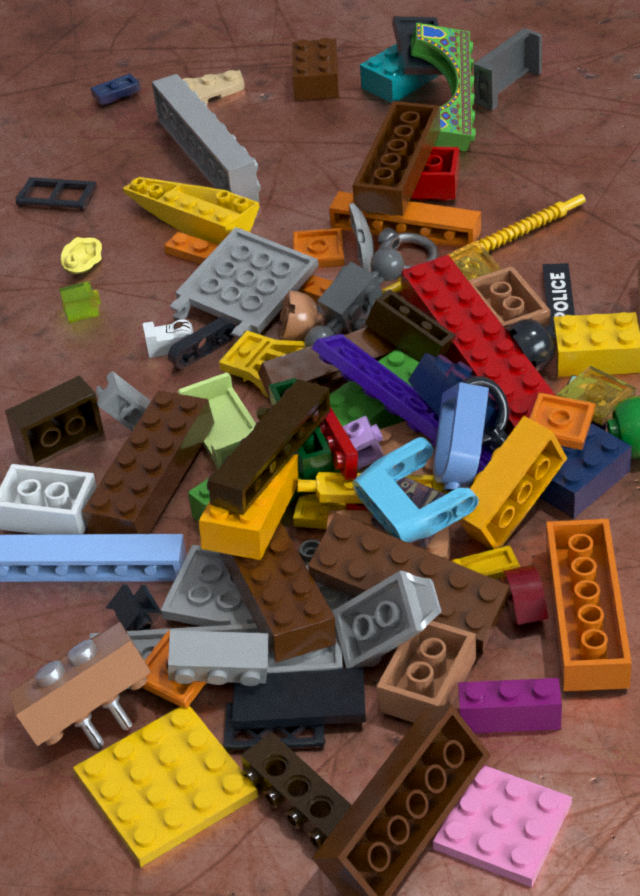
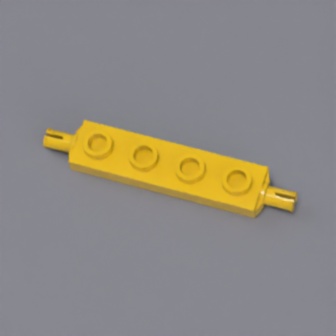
M318 472L316 480L298 479L297 492H315L319 502L363 504L353 488V480L345 481L341 473ZM407 475L396 482L404 493L414 482L417 483L411 500L415 505L421 504L429 489L431 491L422 505H425L433 490L440 493L436 500L450 493L443 490L444 484L436 482L434 475ZM407 482L409 486L404 488L401 484Z

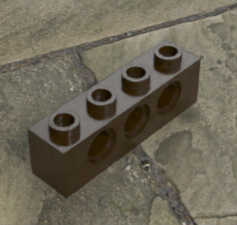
M272 732L241 754L242 776L244 778L247 776L252 785L256 786L263 793L267 803L272 808L278 807L285 814L290 825L296 830L300 828L308 836L313 847L318 850L352 805Z

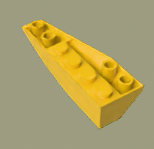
M138 177L122 188L127 196L160 220L185 234L218 245L235 227L250 232L260 207L259 202L226 190Z

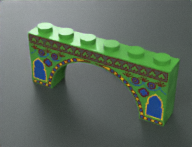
M416 23L411 37V56L422 58L437 67L447 79L451 89L450 101L440 107L441 131L434 147H459L460 151H467L469 143L474 142L476 133L475 128H472L475 119V111L472 110L475 94L471 93L474 84V76L471 75L474 60L470 58L473 50V42L470 41V31Z

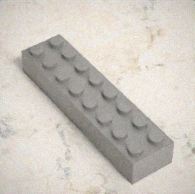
M178 74L153 81L152 87L159 123L212 186L216 189L226 190L260 202L259 191H261V187L256 175L258 171L257 161L254 157L251 158L246 148L241 146L237 142L236 137L227 131L225 124H221L218 121L215 113L210 112L206 103L198 98L197 93L192 91L187 82L183 81Z

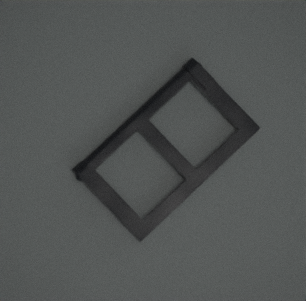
M29 177L23 189L16 196V205L68 207L85 210L97 184L93 181ZM35 186L55 187L48 199L29 197ZM64 188L85 189L78 201L58 199Z

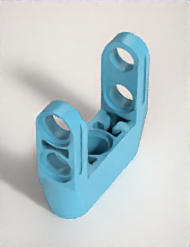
M423 437L414 439L379 458L353 480V488L358 498L390 536L407 543L430 537L473 512L479 503V498L470 488H457L425 507L418 509L397 485L396 482L424 467L431 458L434 450L433 446Z

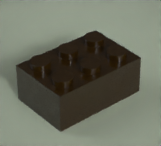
M80 375L5 410L15 451L27 466L38 467L104 434L96 393Z

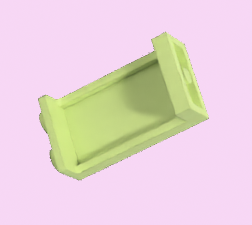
M224 373L178 390V394L205 398L209 401L215 423L202 445L217 470L224 463L225 458L234 452L241 440L246 438L256 425L252 416L234 391L229 373Z

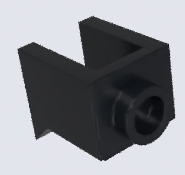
M122 585L105 608L114 610L115 615L126 631L151 630L162 614L146 585H141L134 595L128 585Z

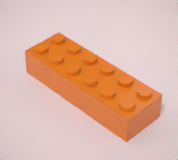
M609 519L546 522V552L563 691L630 688L632 662Z

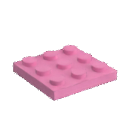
M484 765L444 820L433 840V849L532 887L571 807L572 797Z

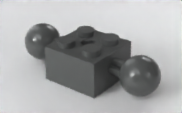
M386 247L376 251L370 263L371 272L353 262H350L317 300L328 323L326 326H315L307 332L304 339L305 348L313 346L317 339L338 334L346 335L368 327L365 323L373 304L383 294L380 288L381 283L397 279L404 270V259L396 249Z

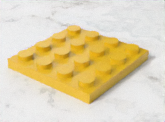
M190 705L187 709L182 707L176 708L73 767L74 774L140 867L258 798L257 788L252 785L247 776L245 778L242 776L241 768Z

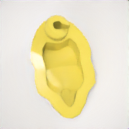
M77 237L73 239L62 251L60 259L62 268L70 274H82L89 271L93 265L102 259V244L96 238Z

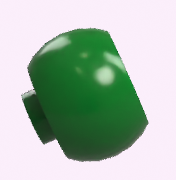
M631 396L621 400L613 407V419L607 420V430L611 435L632 446V459H640V396Z

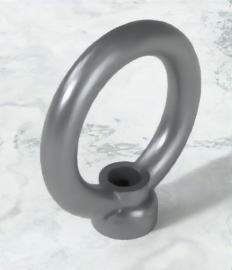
M388 227L378 237L379 249L386 247L397 249L401 243H414L428 251L429 257L424 262L439 258L437 246L423 235L416 233L398 234L395 230ZM404 265V269L415 265Z

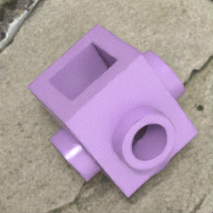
M366 416L342 426L358 452L357 469L363 468L384 456L379 443L384 440L377 424L371 426Z

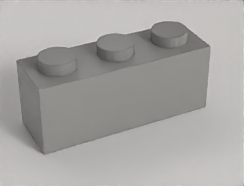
M170 630L168 680L181 684H188L193 681L209 682L214 685H222L226 682L242 683L246 686H255L259 683L266 684L268 633Z

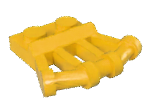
M246 331L219 361V368L221 371L243 378V382L250 380L261 389L265 397L269 398L258 375L262 362L286 355L285 353L304 349V342L275 340Z

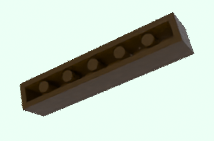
M297 379L289 389H286L283 396L275 405L271 406L265 417L256 423L254 429L246 438L241 440L234 452L225 458L224 463L219 469L210 475L207 481L210 505L244 515L330 413V388Z

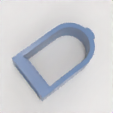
M459 382L442 393L433 474L436 482L444 484L443 490L451 492L457 488H467L474 480L481 454L489 391L487 387Z

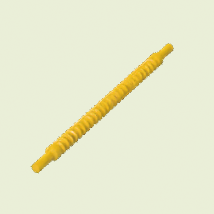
M580 194L565 202H556L552 206H548L547 209L536 212V215L531 214L530 217L520 220L519 223L515 222L513 225L503 228L502 231L498 230L496 234L492 233L490 236L480 239L479 242H474L473 245L469 244L467 248L463 247L461 250H456L455 253H450L449 256L454 263L467 256L472 259L470 257L472 254L475 258H477V255L482 256L483 253H488L489 250L492 251L495 247L499 248L500 245H505L506 242H511L512 239L515 240L518 236L522 237L523 233L528 234L529 231H534L535 228L538 229L540 225L544 226L552 220L554 221L565 216L567 211L584 204L586 199L583 194ZM401 277L398 278L396 283L381 289L382 293L384 294L389 289L396 294L401 292Z

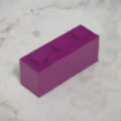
M559 678L458 682L459 714L474 733L561 729L562 701Z

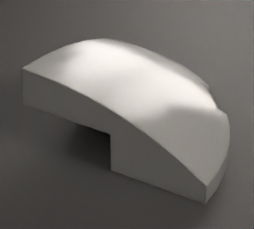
M354 203L349 204L350 223L357 239L358 260L361 267L370 272V263L374 255L371 231L361 210Z

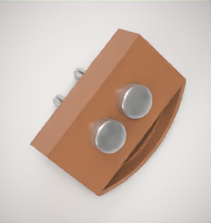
M118 622L93 638L77 644L69 653L58 660L46 664L36 675L9 694L17 718L37 746L43 742L48 746L55 744L63 737L64 733L62 730L74 724L75 727L82 728L95 749L100 748L99 744L101 747L104 745V740L90 721L92 717L90 712L100 705L104 709L109 708L121 728L128 730L126 724L130 728L132 722L119 704L120 696L118 694L128 687L131 690L142 687L148 681L146 675L151 673L121 622Z

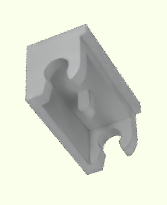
M111 371L107 375V388L104 390L99 385L97 386L96 394L99 400L97 405L129 430L133 431L150 404V400Z

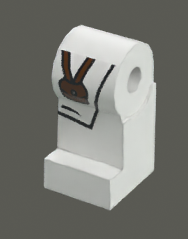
M177 320L170 325L154 327L153 322L143 323L149 358L168 355L170 348L175 343L194 333L192 324L187 320Z

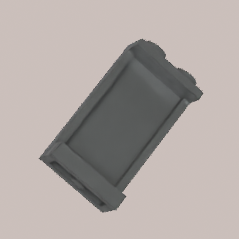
M523 28L474 63L475 104L494 110L498 107V94L527 72L535 75L542 73V35L540 33Z

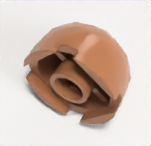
M288 290V294L284 297L280 320H282V327L284 329L279 328V340L304 342L307 332L313 327L322 324V314H318V307L309 295Z

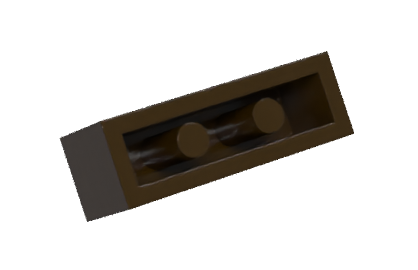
M390 289L375 300L365 323L376 334L381 335L399 350L404 351L418 362L421 361L425 353L435 357L438 355L446 357L456 336Z

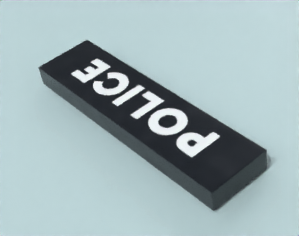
M569 263L542 264L546 306L550 309V327L552 330L554 316L575 315Z

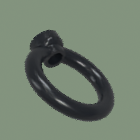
M482 376L467 378L461 383L489 388L488 392L495 399L497 419L494 425L483 432L482 446H487L490 451H495L508 438L507 433L504 431L509 418V406L506 395L501 387L489 378Z

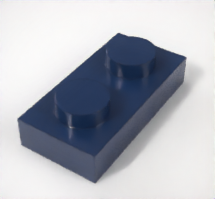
M130 73L91 87L92 96L101 105L112 103L116 99L128 97L135 92L141 91L140 83Z

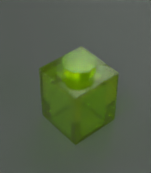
M89 281L59 289L63 309L69 324L99 316L97 305L101 304L100 296L97 289L92 290Z

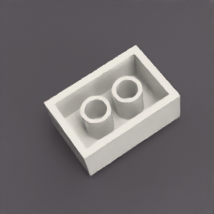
M11 464L0 486V530L41 535L83 534L87 524L82 510L97 488L94 473Z

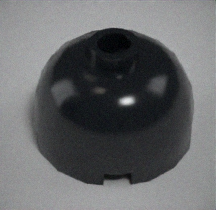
M521 319L505 328L508 333H512L513 340L538 372L551 363L555 354L553 340L556 339V335L549 325L544 327L537 320Z

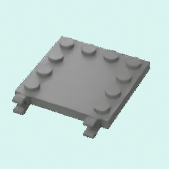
M235 227L175 292L177 300L173 301L170 305L172 310L177 311L173 318L184 320L189 313L190 307L193 306L219 318L224 317L233 324L238 325L232 331V335L238 337L234 344L246 331L260 334L282 309L284 297L288 294V290L298 291L319 267L318 259Z

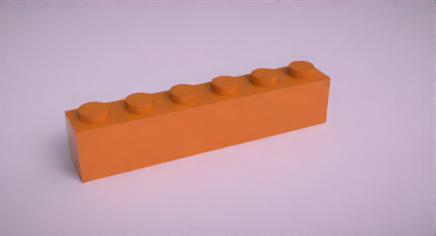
M338 191L329 207L331 228L353 231L349 204L354 203L353 193ZM409 201L403 216L361 211L373 235H380L385 228L390 227L398 234L416 233L423 235L433 241L434 244L467 248L469 244L473 245L481 234V211Z

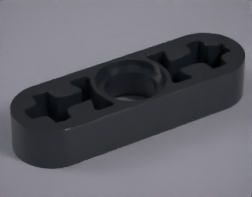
M224 317L214 320L175 343L168 352V361L178 369L189 367L229 343L234 338L232 331L236 326ZM206 338L204 345L198 348L200 342Z

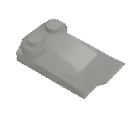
M398 571L332 611L346 668L376 666L384 654L422 632L441 613L434 583L430 578H422L405 571Z

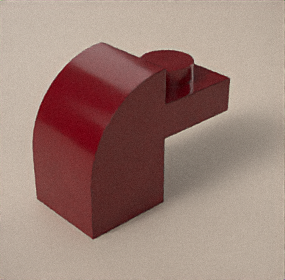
M528 565L503 570L504 577L498 578V580L510 586L508 605L511 620L520 625L549 619L545 594L536 567Z

